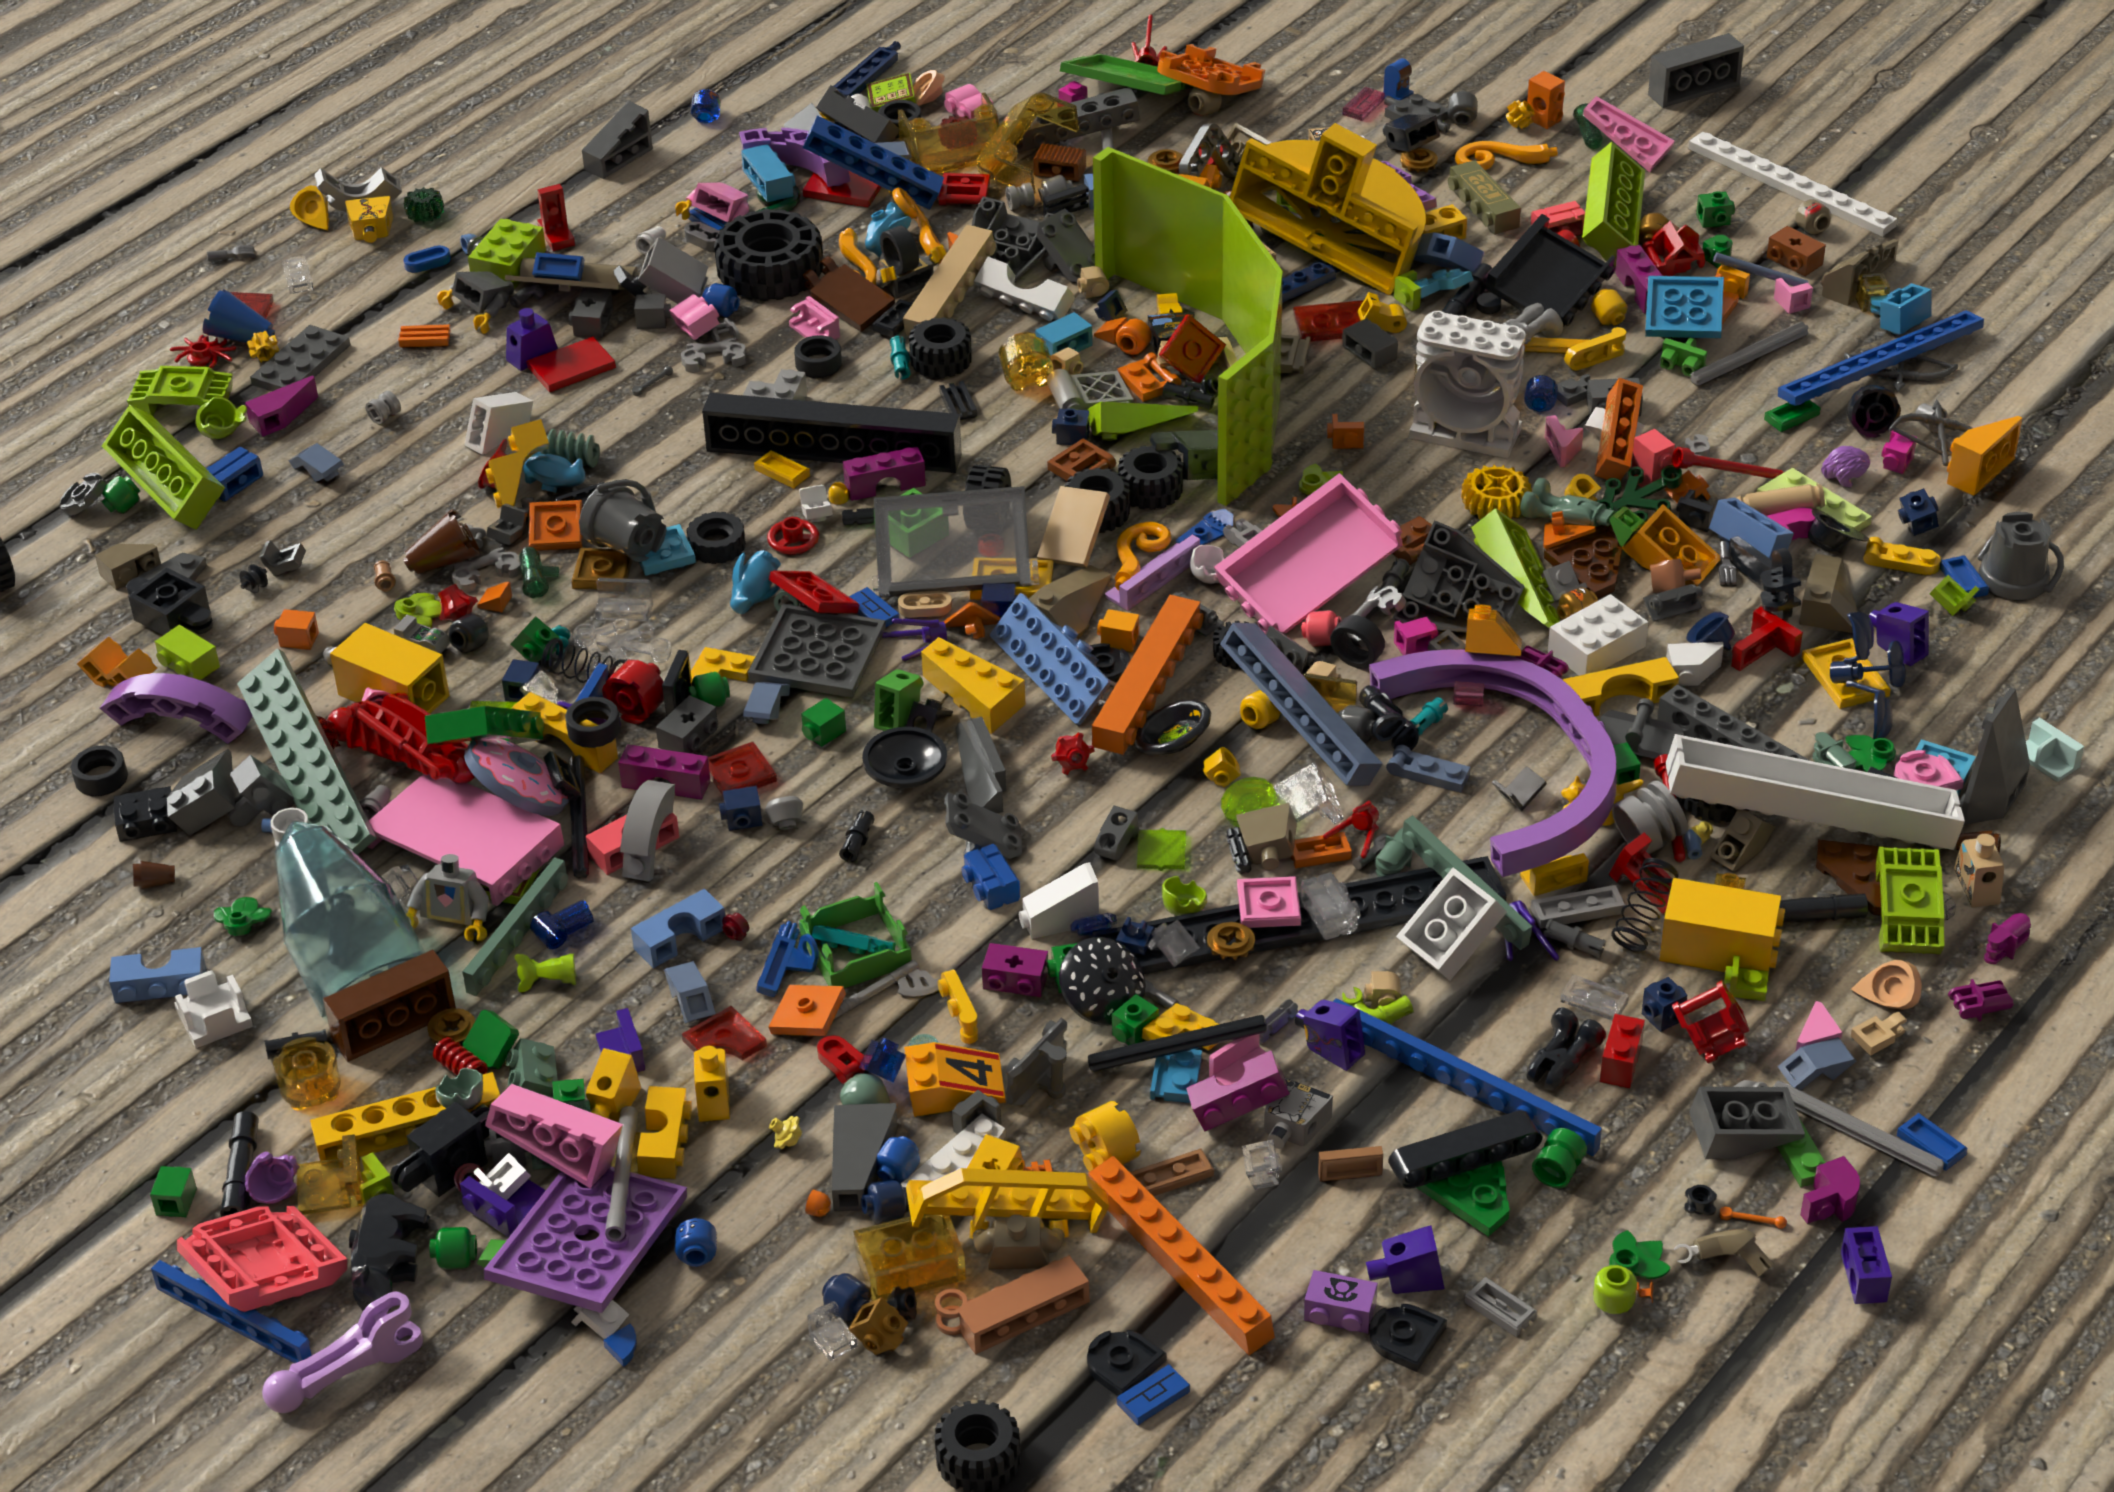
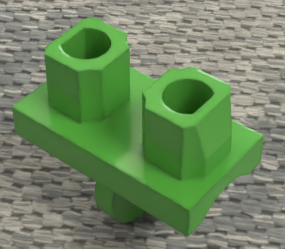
M1665 338L1660 366L1668 370L1673 369L1675 365L1680 366L1684 375L1691 377L1692 372L1706 366L1707 351L1696 347L1697 342L1694 338H1689L1686 343Z

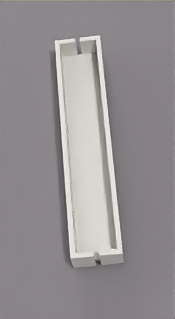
M1678 734L1674 736L1666 760L1670 794L1684 799L1694 798L1709 804L1729 805L1739 810L1749 809L1759 811L1765 815L1775 814L1788 817L1794 821L1805 820L1825 827L1835 826L1845 828L1850 832L1870 833L1880 838L1890 837L1911 844L1915 842L1926 844L1936 849L1946 848L1954 850L1965 822L1962 809L1959 807L1960 802L1957 790Z

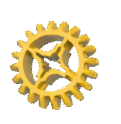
M1494 464L1492 467L1483 465L1482 469L1474 468L1473 473L1467 474V478L1464 479L1462 484L1461 498L1465 509L1470 510L1471 515L1478 514L1479 519L1484 518L1495 508L1510 519L1512 517L1519 518L1523 495L1527 491L1532 492L1528 477L1523 476L1522 471L1515 472L1514 467L1508 469L1505 468V465L1502 467H1496Z

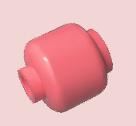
M1331 610L1311 612L1308 614L1306 622L1302 623V636L1307 638L1309 644L1313 647L1331 646L1330 636L1342 619Z

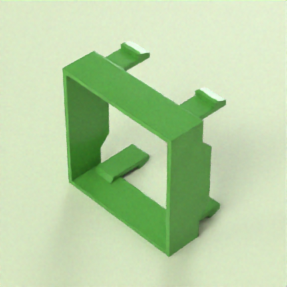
M878 882L874 883V896L868 898L855 896L819 908L813 916L810 915L805 905L801 907L800 914L803 919L799 920L801 936L805 934L812 936L814 926L823 925L836 928L879 914L899 948V951L886 949L850 961L844 969L834 972L832 952L827 943L823 944L822 953L825 959L818 949L817 967L828 986H843L847 988L889 974L912 961L911 948L905 940V935H908V932L900 919L896 920L895 923L883 903L885 893ZM807 942V943H806L807 949H808V951L810 952V954H811V956H812L811 947H810L809 943Z

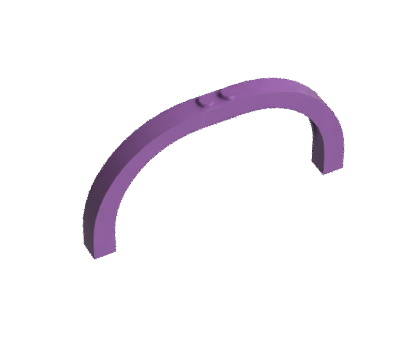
M1465 650L1425 651L1369 664L1370 685L1377 687L1381 693L1387 694L1390 699L1418 691L1443 687L1486 688L1521 697L1534 703L1552 716L1586 760L1591 771L1590 778L1585 788L1571 804L1541 822L1490 837L1491 861L1502 877L1526 871L1563 857L1590 839L1607 819L1616 796V756L1613 744L1603 722L1597 720L1591 707L1586 706L1580 696L1558 676L1519 658L1499 654L1465 652Z

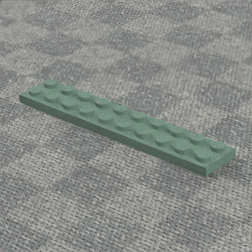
M277 648L237 684L281 775L294 796L293 800L297 808L305 811L308 816L312 840L326 869L335 874L376 840L377 837L286 654Z

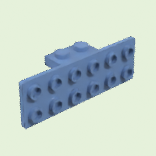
M1020 593L994 627L990 637L1075 724L1081 725L1109 688L1111 681L1095 666L1099 660L1091 653L1093 648L1085 641L1078 640L1076 638L1078 633L1068 625L1061 627L1054 624L1026 595Z

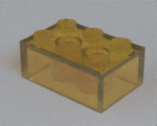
M924 1214L919 1227H912L910 1216L853 1231L855 1256L864 1282L870 1289L871 1301L881 1297L887 1300L895 1286H900L901 1289L912 1287L915 1293L966 1280L965 1255L950 1215Z

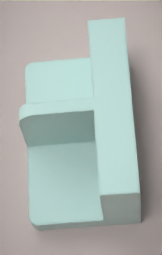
M2041 718L2032 722L2030 736L2026 741L2030 765L2057 782L2080 768L2084 751L2082 744Z

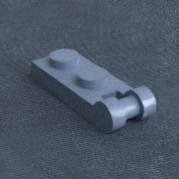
M1398 745L1395 748L1393 757L1386 765L1387 771L1392 775L1459 793L1462 792L1471 767L1412 752L1405 745Z

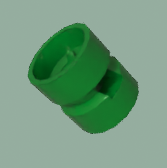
M1554 1129L1546 1139L1544 1147L1538 1152L1532 1162L1534 1175L1543 1184L1552 1188L1566 1187L1587 1154L1585 1141L1581 1136L1569 1129Z

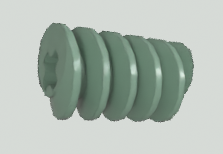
M555 429L550 430L547 436L549 447L543 450L542 454L558 455L566 458L572 464L577 459H582L583 466L588 465L593 468L597 465L600 457V446L598 443H595L594 435H589L587 441H585V434L580 433L576 440L574 432H570L566 438L564 430L559 432L558 437Z

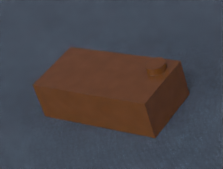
M433 949L323 998L332 1041L347 1062L428 1026L430 1019L440 1011L456 1008L449 970Z

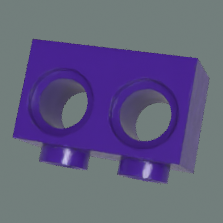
M1878 1226L1845 1228L1841 1257L1854 1303L1887 1302L1892 1274Z

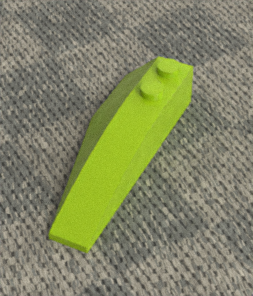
M1495 508L1471 527L1476 537L1474 542L1524 585L1518 604L1526 612L1550 628L1560 622L1557 610L1551 605L1554 603V599L1546 590L1549 587L1546 578L1541 576L1544 571L1543 564L1527 530Z

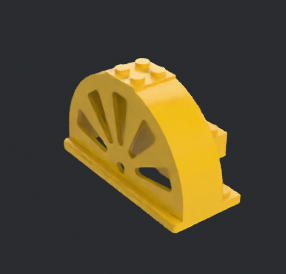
M1336 123L1321 135L1320 141L1285 140L1264 145L1250 138L1246 142L1230 195V199L1245 219L1387 295H1391L1394 292L1395 277L1409 272L1426 224L1424 206L1412 186L1394 168L1373 158L1377 145ZM1276 190L1303 219L1298 218L1262 193ZM1307 202L1320 206L1319 218L1312 215ZM1334 215L1342 221L1333 223L1330 220ZM1360 229L1368 234H1347L1344 232ZM1347 243L1394 253L1397 255V261L1395 263L1389 262Z

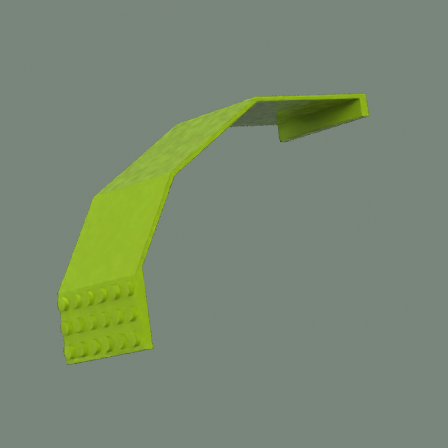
M1106 147L1093 157L1095 266L1103 270L1107 280L1115 274L1160 294L1177 293L1179 302L1223 320L1246 353L1218 376L1217 502L1227 506L1231 501L1238 498L1245 489L1253 485L1259 477L1268 472L1273 462L1272 456L1280 401L1283 271L1228 195L1113 148Z

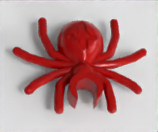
M201 335L197 342L194 343L185 337L184 341L189 346L171 347L170 351H184L174 361L178 363L181 358L188 355V363L193 367H204L213 357L212 363L209 365L212 369L217 363V355L232 362L233 359L222 352L233 351L236 347L222 348L227 343V339H223L219 343L216 337L214 341L209 342V336Z

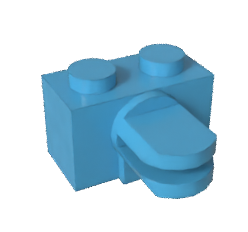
M1911 283L1889 294L1885 292L1875 293L1870 298V303L1872 304L1870 312L1880 315L1881 329L1891 331L1892 334H1903L1932 316V289Z

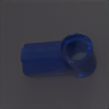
M581 900L555 914L549 911L537 914L531 921L530 929L548 949H557L565 943L569 934L593 923L594 919L588 904Z

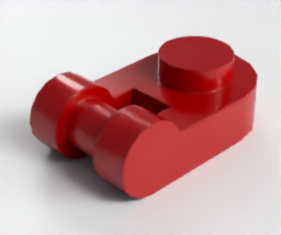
M831 1035L822 1038L818 1042V1059L835 1073L837 1079L842 1084H845V1082L854 1077L853 1075L856 1073L862 1074L870 1068L868 1059L844 1038ZM846 1060H848V1061H850L851 1063H849L848 1065H846V1064L843 1063V1062H845Z

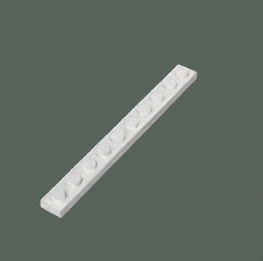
M1701 132L1689 141V150L1802 201L1815 199L1829 208L1831 214L1882 237L1897 225V218L1888 215L1886 212L1879 211L1868 206L1866 203L1848 197L1846 194L1832 190L1826 185L1810 180L1806 176L1794 173L1788 168L1774 164L1768 159L1750 153L1748 150L1736 147L1730 142L1712 136L1710 133Z

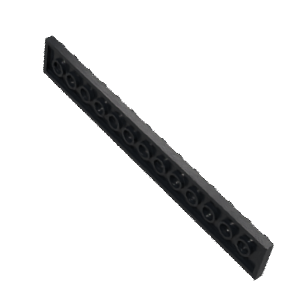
M1488 856L1463 861L1506 901L1507 895ZM1428 867L1298 892L1301 925L1250 928L1254 933L1255 943L1254 950L1249 951L1248 954L1408 923L1443 878L1433 868ZM1239 904L1148 921L1147 925L1154 927V936L1145 955L1133 953L1138 959L1144 974L1221 960L1220 954L1212 955L1211 948L1207 947V936L1213 927L1221 923L1236 922L1241 924ZM1122 927L1092 932V938L1104 937L1116 941ZM1235 937L1233 938V940L1226 944L1231 945L1233 942H1236ZM1107 971V976L1110 979H1114L1113 974Z

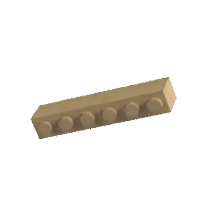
M966 224L903 317L907 337L910 336L911 329H914L915 325L921 324L924 320L941 317L948 319L953 316L954 309L959 302L963 301L968 288L973 286L974 280L987 257L992 256L996 250L993 231Z

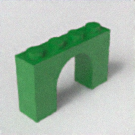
M481 706L425 716L427 744L447 745L495 738L504 739L514 744L543 740L544 722L541 718V712Z

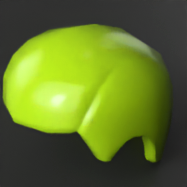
M1173 876L1166 879L1162 884L1164 907L1171 914L1179 916L1200 912L1204 909L1207 903V894L1205 889L1198 886L1194 880L1189 884H1183L1179 876Z

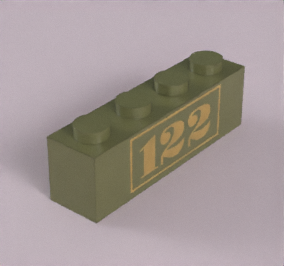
M1475 160L1450 167V177L1448 178L1450 190L1455 192L1460 200L1471 209L1472 213L1494 235L1520 228L1521 207Z

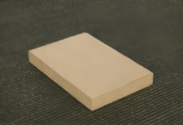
M1060 486L1037 558L1039 560H1054V563L1087 568L1110 495L1107 492Z

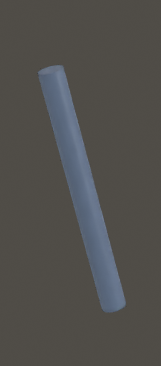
M1717 252L1713 259V262L1774 281L1782 278L1791 286L1808 283V280Z

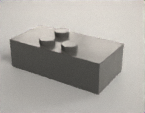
M1730 33L1652 55L1648 96L1662 108L1740 85L1744 45Z

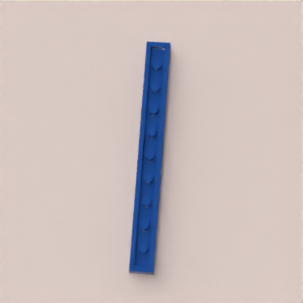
M1965 310L1778 387V397L1791 405H1801L1803 402L1820 397L1829 391L1839 389L1851 382L1859 381L1863 377L1878 373L1880 370L1897 365L1899 362L1909 358H1914L1945 343L1953 342L1964 335L1972 334L1974 331L1984 327V318Z
M1335 998V1000L1333 1001L1339 1004L1353 1007L1337 998ZM1360 1010L1364 1045L1372 1047L1443 1084H1447L1465 1093L1467 1096L1491 1106L1495 1110L1506 1114L1520 1110L1526 1111L1538 1130L1546 1133L1548 1136L1557 1128H1566L1574 1131L1585 1141L1587 1154L1594 1156L1600 1149L1601 1127Z

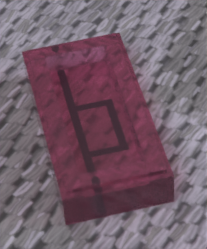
M1364 87L1343 107L1342 115L1363 121L1385 100V93Z

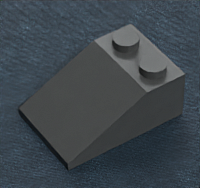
M229 749L184 775L167 797L168 817L189 836L235 809L234 781L230 775L233 771L232 753Z
M1699 1087L1689 1111L1705 1159H1738L1803 1139L1805 1136L1788 1087Z

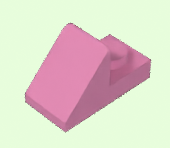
M1556 415L1547 416L1544 437L1560 467H1565L1581 450L1583 428L1566 430L1565 426L1560 424Z

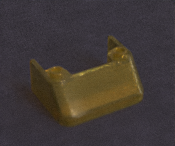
M986 92L981 93L982 105L974 110V118L932 127L930 122L923 118H915L909 121L902 109L898 110L900 141H905L908 144L912 155L910 160L924 168H929L930 171L936 174L1002 160L1005 157V145L997 110Z
M1036 93L1015 104L976 160L978 172L980 174H990L991 179L1008 186L1020 187L1023 183L1030 182L1035 194L1033 169L1014 162L1018 156L1016 145L1036 116L1077 132L1079 130L1077 106L1046 93Z

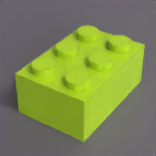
M500 218L468 256L470 272H492L504 281H510L505 280V275L520 276L523 258H535L536 252H546L543 227ZM511 281L514 285V289L519 285L521 281Z

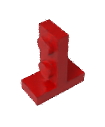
M556 184L537 189L541 219H537V224L543 227L544 237L552 251L575 246L574 236L568 228L562 186Z
M1760 606L1753 612L1752 634L1743 640L1737 641L1733 646L1731 667L1740 672L1775 647L1793 658L1800 653L1803 632Z
M1645 832L1626 845L1621 851L1609 873L1616 883L1625 876L1632 883L1640 879L1639 870L1642 867L1643 861L1652 858L1646 852L1652 840ZM1647 863V864H1646V865H1650V864H1652V865H1659V864H1655V863ZM1647 867L1658 876L1671 878L1664 869ZM1642 870L1643 878H1651ZM1642 880L1637 882L1636 887L1640 891L1651 892L1664 899L1666 906L1656 908L1662 914L1666 913L1670 894L1658 893L1645 885ZM1645 880L1652 887L1669 892V889L1663 884ZM1644 894L1652 903L1663 905V902L1658 898Z

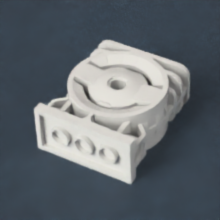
M1433 311L1427 314L1417 332L1416 364L1418 366L1414 381L1417 401L1414 405L1413 424L1409 430V438L1508 459L1522 429V421L1519 420L1520 411L1513 404L1518 396L1519 386L1523 377L1524 360L1522 357L1525 351V331L1515 325L1509 326L1489 320L1483 321L1467 316L1448 314L1442 311Z

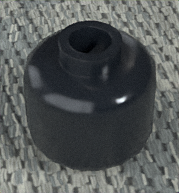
M467 614L455 620L450 625L448 631L449 641L452 646L464 653L472 652L483 646L489 637L486 622L476 614Z

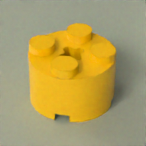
M1109 1101L1078 1116L1075 1120V1125L1069 1129L1072 1140L1079 1144L1084 1154L1083 1162L1089 1172L1112 1156L1122 1165L1140 1156L1141 1150L1136 1152L1135 1144L1140 1142L1137 1129L1125 1110L1119 1112L1114 1107L1118 1105L1115 1101Z

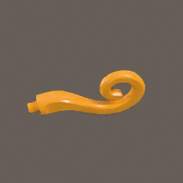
M1478 141L1462 146L1456 152L1455 161L1457 165L1470 162L1472 160L1468 159V157L1475 154L1476 160H1482L1476 162L1484 170H1487L1494 165L1495 157L1492 153L1501 154L1522 163L1541 164L1549 162L1550 157L1558 156L1557 147L1548 148L1547 144L1518 146L1496 141Z
M902 188L894 189L892 191L894 201L906 216L916 220L920 228L919 241L926 255H930V250L941 244L932 231L929 221Z
M846 228L839 235V248L842 255L865 273L867 280L877 285V269L875 265L858 249V236L854 230Z
M1143 522L1134 524L1122 531L1116 543L1117 553L1122 563V567L1115 575V587L1117 590H1119L1121 584L1141 571L1140 563L1130 547L1133 540L1136 539L1137 547L1145 552L1161 551L1168 547L1171 542V532L1166 526L1156 522ZM1147 535H1154L1159 537V539L1147 540Z

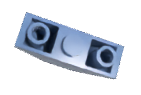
M1432 232L1422 234L1414 261L1453 270L1460 269L1461 272L1471 271L1472 273L1481 264L1484 251L1456 237Z

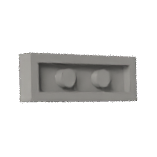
M1616 885L1531 900L1530 909L1539 928L1542 929L1546 927L1550 919L1561 924H1569L1621 914L1625 903Z

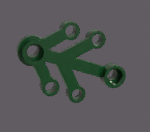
M1668 465L1662 469L1660 479L1636 490L1638 484L1644 481V471L1641 467H1632L1628 471V481L1622 498L1613 502L1614 497L1621 493L1622 487L1619 479L1610 478L1605 483L1606 490L1603 499L1597 502L1605 504L1606 509L1616 512L1625 506L1654 510L1656 512L1662 504L1671 511V504L1667 499L1652 500L1645 498L1666 487L1669 489L1679 487L1683 481L1682 470L1673 465ZM1645 511L1634 512L1644 522L1648 520V515Z

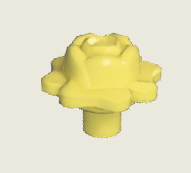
M791 1116L783 1122L777 1118L771 1121L769 1128L775 1132L774 1147L776 1149H783L785 1146L791 1147L798 1142L802 1135L798 1125L800 1121L798 1116Z

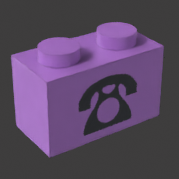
M1313 1270L1305 1296L1304 1321L1339 1327L1349 1331L1368 1333L1377 1304L1378 1283Z

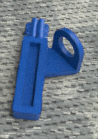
M787 921L786 925H781L780 931H778L779 935L777 934L776 938H774L771 951L767 956L762 974L756 986L758 993L775 997L786 970L814 972L819 958L816 941L810 934H805L800 937L798 948H795L796 939H798L797 936H799L800 931L797 928V923L792 924L791 921ZM807 942L811 947L812 956L809 954L807 950Z

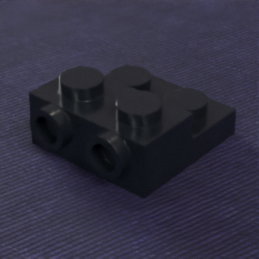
M171 786L114 796V818L119 842L177 832L176 823L168 817L167 797L172 791Z

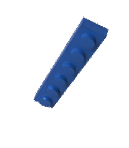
M159 1260L151 1268L157 1290L293 1363L312 1356L309 1346L310 1342L302 1332H294L283 1326L276 1318H268L258 1313L256 1309L243 1312L229 1306L204 1280L200 1278L195 1279L185 1274L176 1265L170 1266Z

